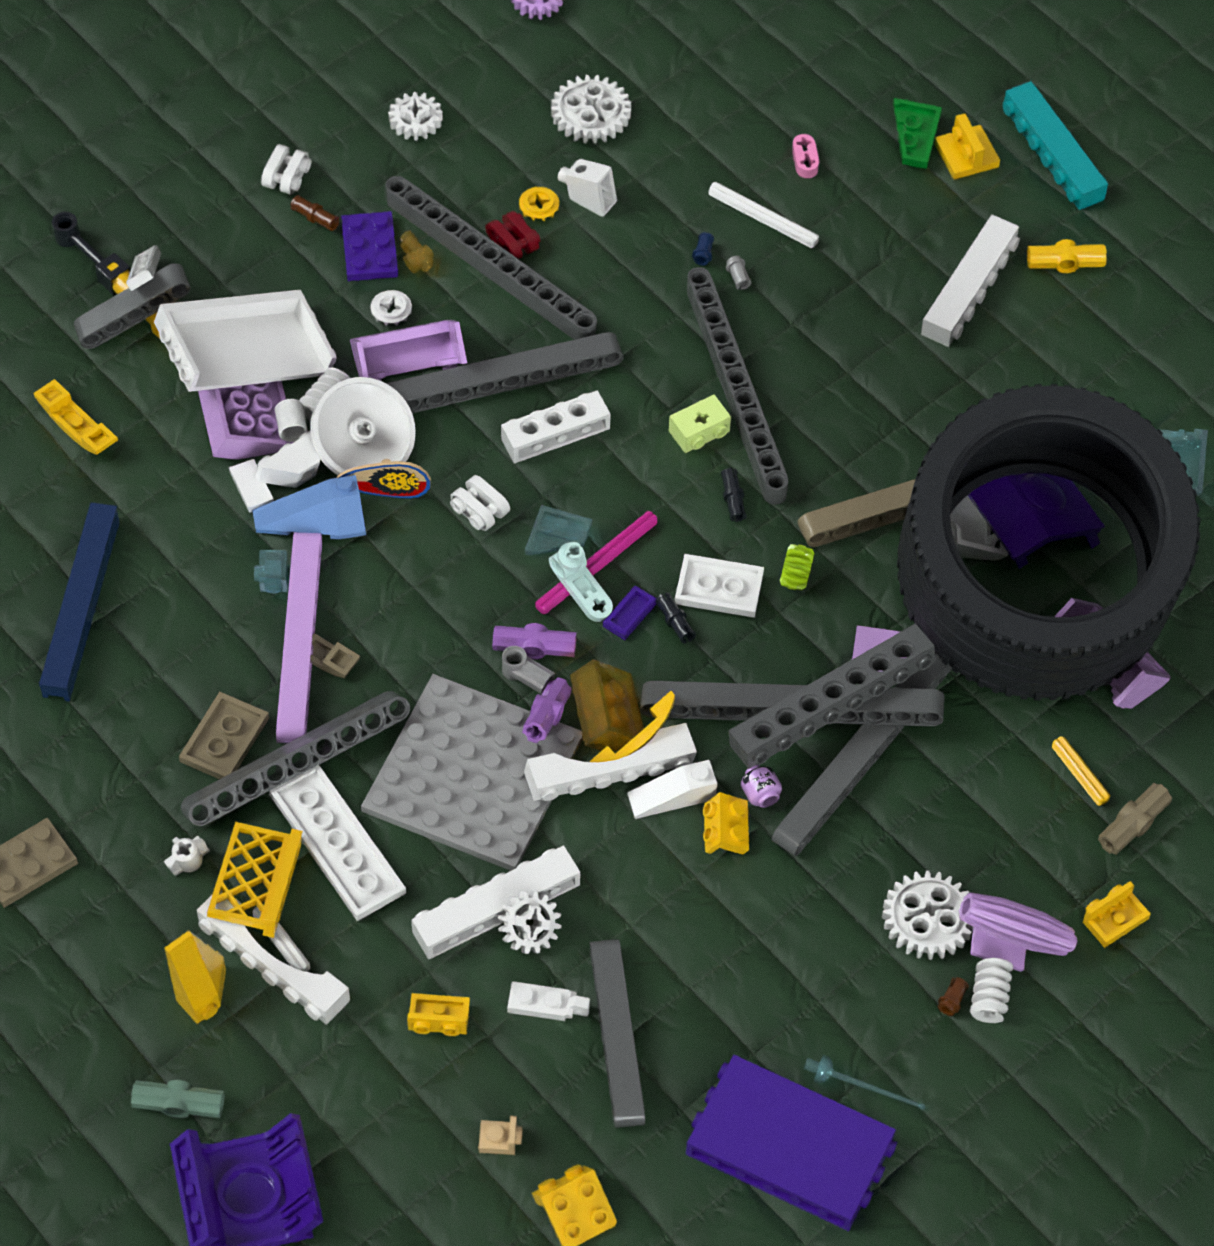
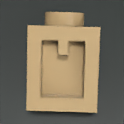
M511 1116L510 1122L481 1120L479 1153L515 1155V1145H521L522 1126H517V1116Z

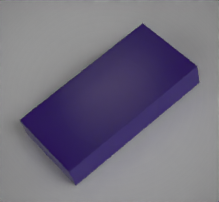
M635 585L603 621V627L625 641L655 607L656 598Z

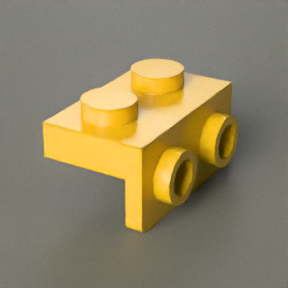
M719 792L708 800L703 807L705 852L712 854L718 848L743 855L749 851L748 801Z
M1131 881L1123 886L1121 884L1115 886L1110 890L1108 896L1102 900H1093L1085 909L1086 913L1083 923L1104 948L1147 921L1150 917V912L1132 893L1134 884Z
M412 993L410 1011L407 1017L408 1030H413L418 1034L440 1032L447 1036L467 1035L470 998Z

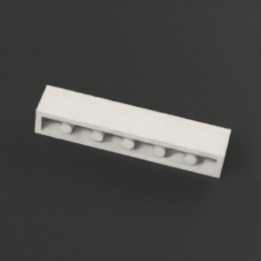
M990 216L924 317L921 335L947 347L950 346L954 338L958 339L964 328V322L971 320L975 311L974 307L977 303H982L988 285L993 286L998 275V269L1005 267L1009 258V252L1016 250L1020 238L1017 237L1019 226L997 216Z
M564 846L557 849H549L541 857L533 861H524L516 869L506 874L500 873L494 876L491 881L481 886L475 885L457 898H448L440 906L430 911H421L415 918L411 919L412 933L429 960L504 923V921L498 919V916L506 914L502 905L510 906L512 904L509 899L510 896L520 899V891L527 892L528 896L531 891H537L538 898L545 894L549 896V901L580 886V871ZM523 906L516 911L515 915L523 909Z

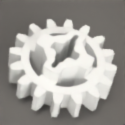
M413 92L412 97L405 93L403 100L396 98V105H390V112L388 113L391 129H396V135L404 133L406 140L410 136H414L415 141L418 140V136L427 139V133L434 135L436 134V128L441 127L442 111L440 103H435L434 97L427 99L426 93H423L421 97L417 96L416 92Z
M520 891V899L510 896L509 899L512 904L510 906L502 905L506 914L498 916L499 920L504 921V925L498 928L499 931L507 933L503 941H513L511 948L518 950L521 947V952L526 954L529 953L530 948L534 953H540V945L544 948H549L548 939L557 940L558 937L553 931L554 929L561 928L560 924L555 923V919L561 917V913L553 912L557 904L555 902L547 903L549 896L545 894L538 898L537 891H531L529 896L527 892ZM523 906V909L515 915L516 911ZM541 908L546 915V919L541 914ZM533 919V925H526V920ZM513 925H515V927H516L517 930L519 931V935H518V936L516 935V933H515V931H514ZM544 930L542 935L539 938H537V935Z

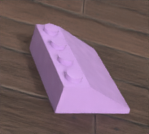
M282 381L198 391L213 457L236 460L277 453L285 444L294 443L282 440L278 432L275 406L279 402L286 400Z

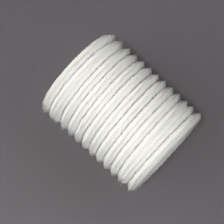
M286 399L275 406L280 438L288 442L299 440L308 431L302 402L296 399Z

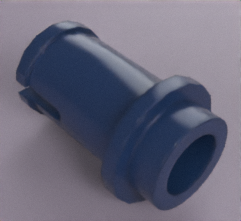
M703 232L698 236L697 247L692 253L694 262L698 265H707L712 259L711 249L715 239L710 233Z

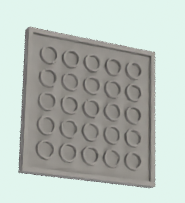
M432 674L363 801L361 812L512 871L520 864L552 801H543V799L533 800L524 774L527 759L555 753L573 760L584 738V732L559 722L557 726H552L545 740L538 741V743L530 742L522 731L531 711Z

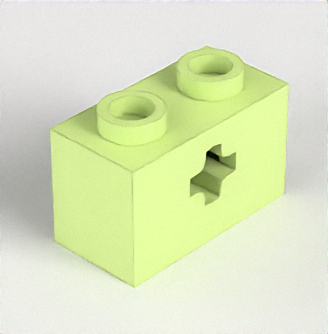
M712 395L670 415L669 432L682 450L687 453L693 449H700L705 443L714 439H720L730 432L731 416L717 397Z

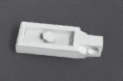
M512 982L507 1012L565 1021V1018H572L573 1014L588 1016L590 998L576 996L577 992L567 989Z

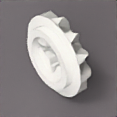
M396 290L383 291L376 295L371 302V314L377 322H384L386 326L389 323H394L397 326L400 321H406L412 310L409 297ZM394 303L395 309L392 313H388L387 309Z

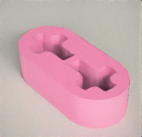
M807 134L796 136L793 140L792 148L796 172L800 177L812 178L817 175L819 167L815 140ZM802 145H805L807 151H803ZM804 161H808L809 167H806Z

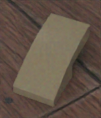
M315 633L312 635V646L314 647L310 662L329 674L345 678L359 661L360 655L339 642L333 645Z

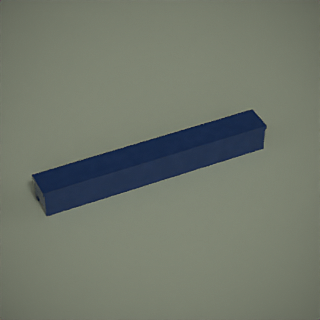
M90 503L39 683L43 698H49V695L64 697L65 701H70L119 526L117 506Z

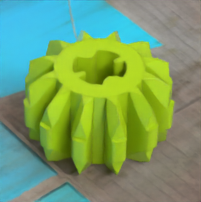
M791 544L788 547L780 578L782 586L792 590H804L806 588L814 557L813 549L800 544Z

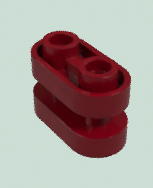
M510 211L502 216L503 224L495 219L485 226L489 239L518 260L522 258L521 249L527 254L539 249L540 237L534 229L531 230L520 213Z

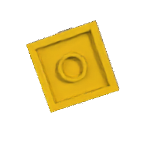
M966 114L956 116L952 133L935 137L934 144L953 180L998 168L1000 165V159L982 126L972 127Z

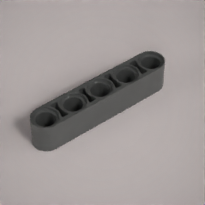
M176 263L170 264L155 272L153 279L131 291L128 288L79 316L74 321V328L81 346L85 349L98 347L157 313L160 304L174 303L190 292L191 287L183 266Z

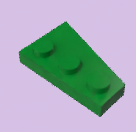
M894 98L893 108L902 164L927 169L942 107Z

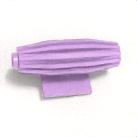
M970 892L963 898L960 905L959 918L973 927L970 954L982 959L1000 958L1007 960L1013 964L1014 970L1020 972L1024 970L1026 949L1064 956L1068 952H1072L1077 944V937L1074 935L1075 931L1073 928L1045 912L1008 899Z

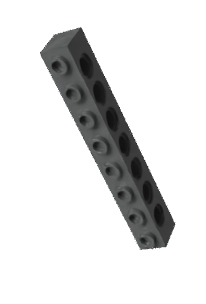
M913 624L728 730L730 747L748 769L755 765L763 764L772 755L789 749L793 743L813 735L817 729L826 724L834 723L843 714L850 710L858 709L864 702L882 695L888 688L897 683L905 682L909 676L920 670L929 668L935 662V646L916 624Z

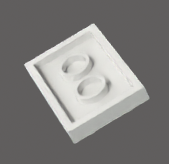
M684 554L675 603L677 605L755 618L764 567Z

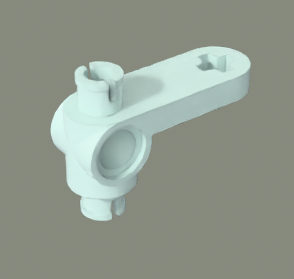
M577 542L563 544L556 554L549 557L551 569L590 620L595 622L604 621L613 609L611 599L587 569L585 552L580 544ZM594 602L597 605L601 603L604 605L602 612L600 610H593Z

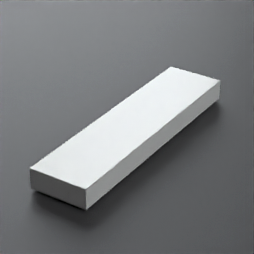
M154 245L135 257L126 282L131 291L153 279L161 256V251L157 246Z

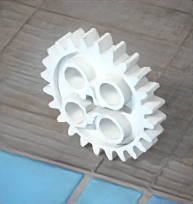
M586 75L583 81L576 77V83L568 80L567 87L561 85L560 92L554 93L551 116L553 117V123L558 124V131L565 130L566 137L573 134L574 141L582 137L584 143L588 139H592L593 143L596 144L597 138H601L606 142L607 135L615 138L616 131L619 133L623 132V126H628V119L631 118V102L629 101V95L624 94V88H617L616 81L608 84L607 77L603 81H599L598 75L595 76L594 80H590L589 75Z
M926 871L924 878H921L918 872H914L913 880L905 875L903 877V885L895 882L894 891L889 890L887 899L884 900L883 908L885 910L882 913V919L886 920L884 929L891 930L889 932V939L898 938L896 947L899 948L906 945V954L911 953L913 949L916 950L917 958L919 959L923 952L927 953L929 960H932L934 953H938L939 957L943 959L945 950L954 955L956 946L962 949L965 940H970L971 931L973 930L971 925L959 918L960 905L963 898L969 893V891L960 892L962 883L959 882L953 886L951 885V876L944 881L941 880V872H938L935 878H931L929 871ZM934 897H940V898H942L944 901H943V902H937V901H935L933 898H934ZM911 903L916 905L917 907L909 908L905 904ZM942 922H949V923H951L953 926H951V927H946V926L942 925L941 923H942ZM921 928L925 933H917L914 929Z

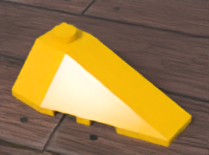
M188 930L166 946L165 952L176 1001L198 1024L204 1019L207 1020L217 1013L218 1008L221 1007L226 967L221 953L215 951L210 945H206L200 938Z

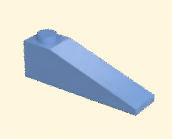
M356 475L328 479L252 510L256 533L289 535L291 532L321 533L323 535H330V539H346L366 535Z

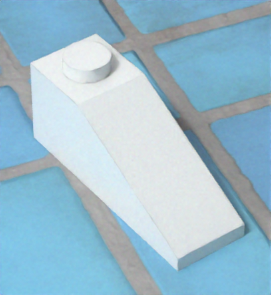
M710 760L681 766L627 792L634 818L637 819L705 803L716 795L717 781Z

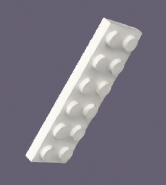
M319 765L269 791V795L292 828L303 831V844L357 921L406 894V887Z

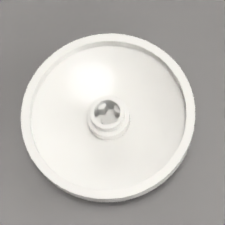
M368 377L345 379L329 388L318 400L312 413L310 425L311 439L316 453L322 462L337 475L354 467L381 463L384 459H389L391 462H406L414 447L416 434L414 418L404 398L388 384Z

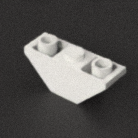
M311 431L305 432L294 443L285 444L276 454L272 456L267 455L262 458L258 463L256 480L258 482L296 488L316 476L320 458L313 446Z

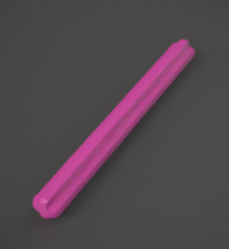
M647 511L586 560V567L590 573L595 575L657 524V516L651 511ZM560 581L536 601L535 607L541 614H547L568 597L570 593Z

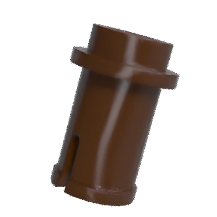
M953 977L944 996L938 999V1009L949 1016L957 1013L960 1010L959 1003L968 990L969 984L962 978L956 977L955 979Z

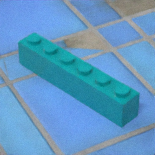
M1032 81L1007 90L1003 102L1005 114L1011 117L1018 132L1022 133L1028 140L1030 148L1039 155L1044 167H1048L1053 174L1055 182L1065 190L1069 201L1073 202L1081 210L1105 200L1108 183Z

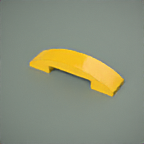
M55 379L33 393L34 397L56 424L87 451L98 455L118 441L117 436L103 423L97 424L71 399L70 393Z
M670 691L650 708L651 714L656 719L616 754L607 746L590 762L614 761L629 756L643 748L653 739L659 729L664 726L673 708L675 694Z

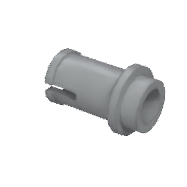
M740 256L729 258L726 262V270L731 273L736 288H740V290L748 288L752 282L745 269V260L741 259Z

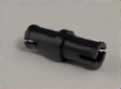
M726 468L721 471L725 490L723 498L728 504L730 520L733 522L735 517V522H740L747 517L743 503L744 491L740 488L737 469Z
M665 593L667 599H665L663 594L658 596L655 603L666 617V624L673 628L681 643H687L685 637L688 642H691L696 637V632L686 620L687 616L684 610L679 609L670 593Z

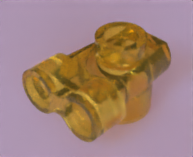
M411 230L402 234L400 237L402 241L400 247L407 254L403 257V260L411 272L415 274L421 269L423 272L433 267L432 258L434 257L431 249L427 245L422 246Z

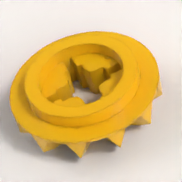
M533 187L521 195L519 209L522 210L524 217L529 216L533 221L536 218H541L544 221L546 217L553 218L554 213L558 211L559 198L554 191L548 188ZM536 199L543 205L542 209L536 205Z

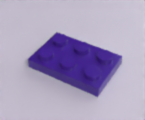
M392 211L341 215L347 281L398 277Z

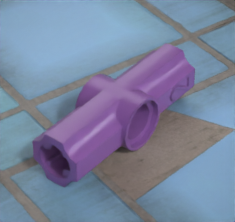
M537 623L527 624L524 628L495 626L492 648L496 651H504L507 647L519 646L525 650L527 656L531 659H541L545 655L574 657L577 632L548 630L544 625Z
M557 677L555 680L549 681L542 695H536L530 715L524 723L522 731L528 741L538 743V741L545 740L552 726L559 724L564 705L570 697L572 689L565 679Z

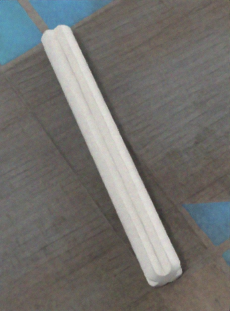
M717 182L710 186L709 195L810 248H814L818 243L819 236L816 233Z

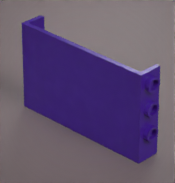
M733 1055L729 1064L723 1063L717 1078L720 1081L717 1087L711 1086L705 1098L706 1108L703 1112L698 1111L691 1127L694 1130L687 1142L686 1155L849 1231L860 1208L866 1209L871 1200L873 1192L869 1190L872 1183H879L885 1170V1167L882 1166L885 1157L891 1158L898 1143L894 1141L896 1129Z

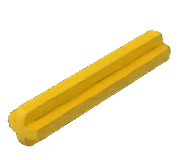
M1061 736L1055 739L1052 748L1098 806L1106 804L1109 801L1110 794L1065 737Z

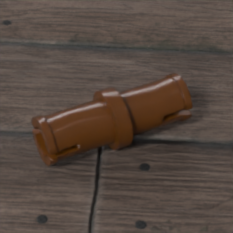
M300 195L295 196L291 201V210L307 217L309 222L318 223L329 231H334L337 228L339 217L324 210L322 205L318 203L313 204Z

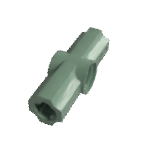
M136 1080L132 1089L131 1106L132 1108L162 1111L163 1114L172 1118H186L188 1114L220 1118L223 1112L225 1094L221 1090L196 1088L192 1084L181 1080H171L168 1084Z

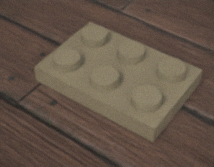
M219 692L179 755V761L217 779L238 770L267 723L269 713Z
M48 818L0 845V903L4 908L78 864L77 858Z

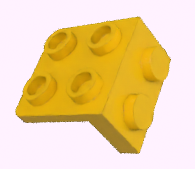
M575 1165L564 1172L565 1176L556 1181L554 1178L540 1183L538 1185L539 1189L532 1192L536 1204L545 1208L561 1246H577L616 1225L615 1215L594 1169L586 1166L581 1167V1165Z

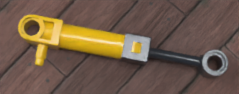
M60 212L53 217L52 226L55 241L58 245L62 247L76 245L96 264L95 269L98 282L113 296L129 288L126 282L131 267L116 253L111 254L107 258L100 255L80 236L77 218L71 212ZM155 313L145 320L151 325L152 332L160 339L159 332L154 324L157 315Z

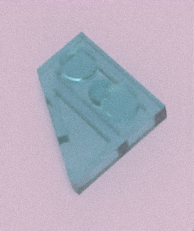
M541 505L525 548V554L535 555L559 551L560 547L568 542H577L581 547H584L592 526V519Z

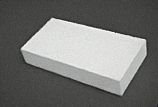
M254 459L229 467L233 481L249 513L253 509L274 501L266 483L258 482L255 478L258 466Z

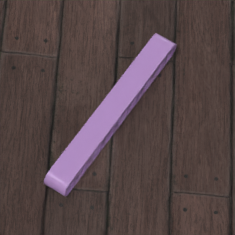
M294 532L276 727L277 743H289L307 733L312 674L310 657L313 655L314 647L312 646V635L315 633L322 553L321 533Z

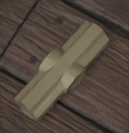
M1153 783L1135 802L1133 800L1129 801L1120 810L1116 820L1099 835L1098 841L1101 843L1102 848L1109 854L1117 855L1135 836L1141 837L1150 828L1154 818L1171 803L1172 797L1168 789L1162 784Z

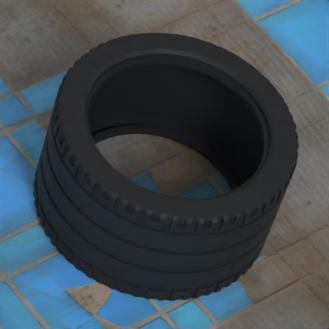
M1035 384L1034 387L1025 385L1021 386V389H1007L1005 393L1001 394L998 392L993 394L992 398L979 400L977 405L972 404L963 414L959 413L955 417V421H950L946 425L945 430L937 435L935 443L930 445L927 454L922 460L911 493L897 551V568L899 570L897 577L900 583V594L904 595L903 604L909 612L908 617L910 621H914L934 644L935 654L942 658L941 662L945 665L949 664L952 667V671L956 674L959 672L966 676L965 679L969 682L973 680L981 688L985 686L992 689L994 693L1002 692L1008 697L1015 695L1025 700L1028 697L1034 698V700H1041V698L1056 700L1057 697L1067 699L1071 695H1084L1088 690L1093 692L1100 686L1110 684L1114 678L1119 679L1123 673L1130 671L1135 663L1139 662L1151 649L1164 628L1194 567L1199 548L1197 543L1200 539L1199 526L1201 521L1200 517L1197 516L1200 509L1199 504L1196 503V490L1192 489L1193 481L1186 473L1187 467L1185 463H1181V456L1173 450L1169 439H1165L1162 436L1163 433L1151 425L1152 422L1141 417V413L1131 410L1123 402L1115 401V398L1111 396L1108 398L1100 395V392L1087 391V388L1083 387L1078 389L1072 388L1071 385L1058 386L1057 384H1051L1050 386H1042V384ZM1021 473H1039L1071 480L1098 495L1115 511L1123 522L1135 550L1137 585L1112 605L1085 615L1048 617L1019 610L988 592L969 572L958 553L953 539L950 514L975 489L1005 476Z

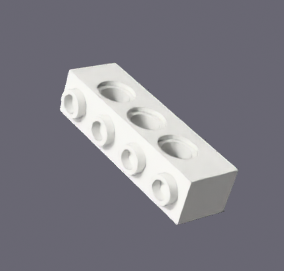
M598 390L584 393L575 399L559 402L552 407L534 411L530 415L519 419L509 420L501 425V440L515 464L609 430L610 412Z

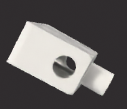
M579 159L570 169L567 167L560 169L558 180L567 184L569 198L577 204L604 217L617 202L610 166Z

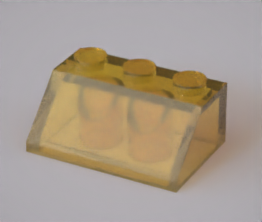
M593 659L570 674L573 686L572 691L576 700L577 714L580 719L585 746L602 751L607 746L612 751L620 750L643 730L631 673Z

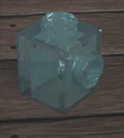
M260 550L259 565H254V581H259L260 592L272 594L288 592L289 563L287 550Z

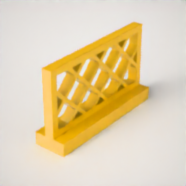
M235 822L207 910V917L263 929V936L274 938L301 849L303 831L291 829V833L287 834ZM239 833L251 835L254 841L242 845L238 835ZM271 840L283 842L282 846L274 851H270L265 843ZM259 846L265 855L253 860L248 851ZM242 854L247 863L236 868L231 858ZM270 860L275 869L264 874L258 865ZM252 868L258 877L246 882L240 873ZM235 876L241 885L228 890L224 881ZM263 883L268 892L257 897L251 888ZM246 891L251 900L239 905L233 896ZM226 899L234 907L228 911L215 909L217 903ZM256 905L261 912L260 919L247 916L244 910Z

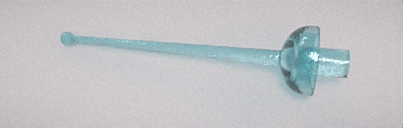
M823 1054L820 1062L809 1058L806 1060L804 1069L816 1073L813 1080L814 1083H824L831 1076L917 1106L921 1110L925 1108L923 1103H916L834 1071L832 1060L827 1055Z

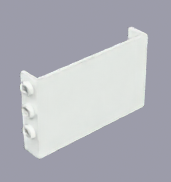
M301 290L160 304L154 321L160 340L165 344L170 360L174 362L179 371V377L185 383L189 392L322 376L328 368H333L337 358L334 349L331 348L324 330L321 329L316 320L315 313L309 307Z

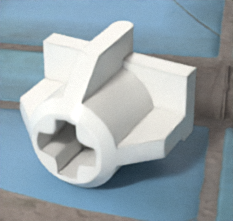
M199 836L193 840L175 837L172 840L174 844L172 855L164 863L175 877L183 871L194 872L201 866L202 857L210 850Z

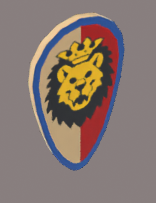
M384 459L381 463L354 467L337 476V478L356 475L360 493L385 497L417 498L426 494L431 486V478L428 472L421 466L404 461L391 462L389 459Z

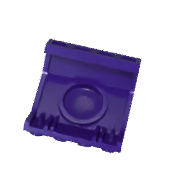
M1039 473L1009 475L990 481L968 495L1019 569L1028 564L1026 556L1049 542L1085 536L1088 545L1092 549L1100 544L1097 534L1101 529L1105 528V525L1073 481L1058 476Z
M290 1113L273 1128L262 1134L215 1144H204L199 1141L198 1131L187 1129L170 1143L189 1246H279L314 1238L312 1230L323 1222L300 1115Z

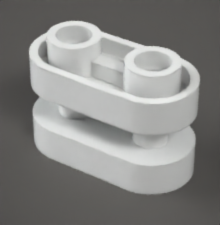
M278 144L264 168L261 180L262 186L274 189L277 183H280L281 192L292 195L294 191H298L303 174L308 173L311 166V159L308 158V153L296 150L293 156H291L289 147Z
M474 475L466 481L465 485L468 491L458 488L450 495V505L453 510L458 514L462 513L477 530L487 531L495 524L493 515L497 518H503L510 512V505L507 500L478 475Z

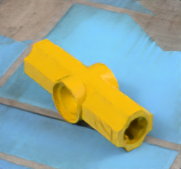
M1068 239L1061 240L1054 246H1028L1027 264L1029 268H1057L1059 272L1066 274L1075 272L1079 267H1105L1106 246L1104 244L1076 245L1075 241Z

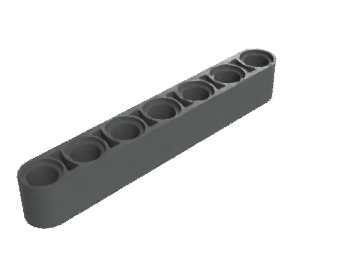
M619 939L590 942V955L615 1128L645 1125L644 1106Z

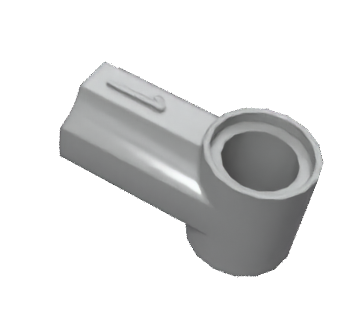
M519 646L507 647L502 653V673L509 680H519L542 694L549 681H553L555 678L554 672L529 658L525 650ZM512 661H513V662H518L519 664H517V665H512V664H510L509 662H512Z

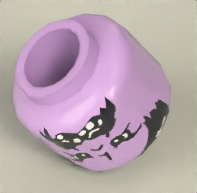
M755 765L746 770V775L741 781V787L749 802L761 808L770 807L775 804L780 798L782 786L774 770L769 766L760 767V765Z

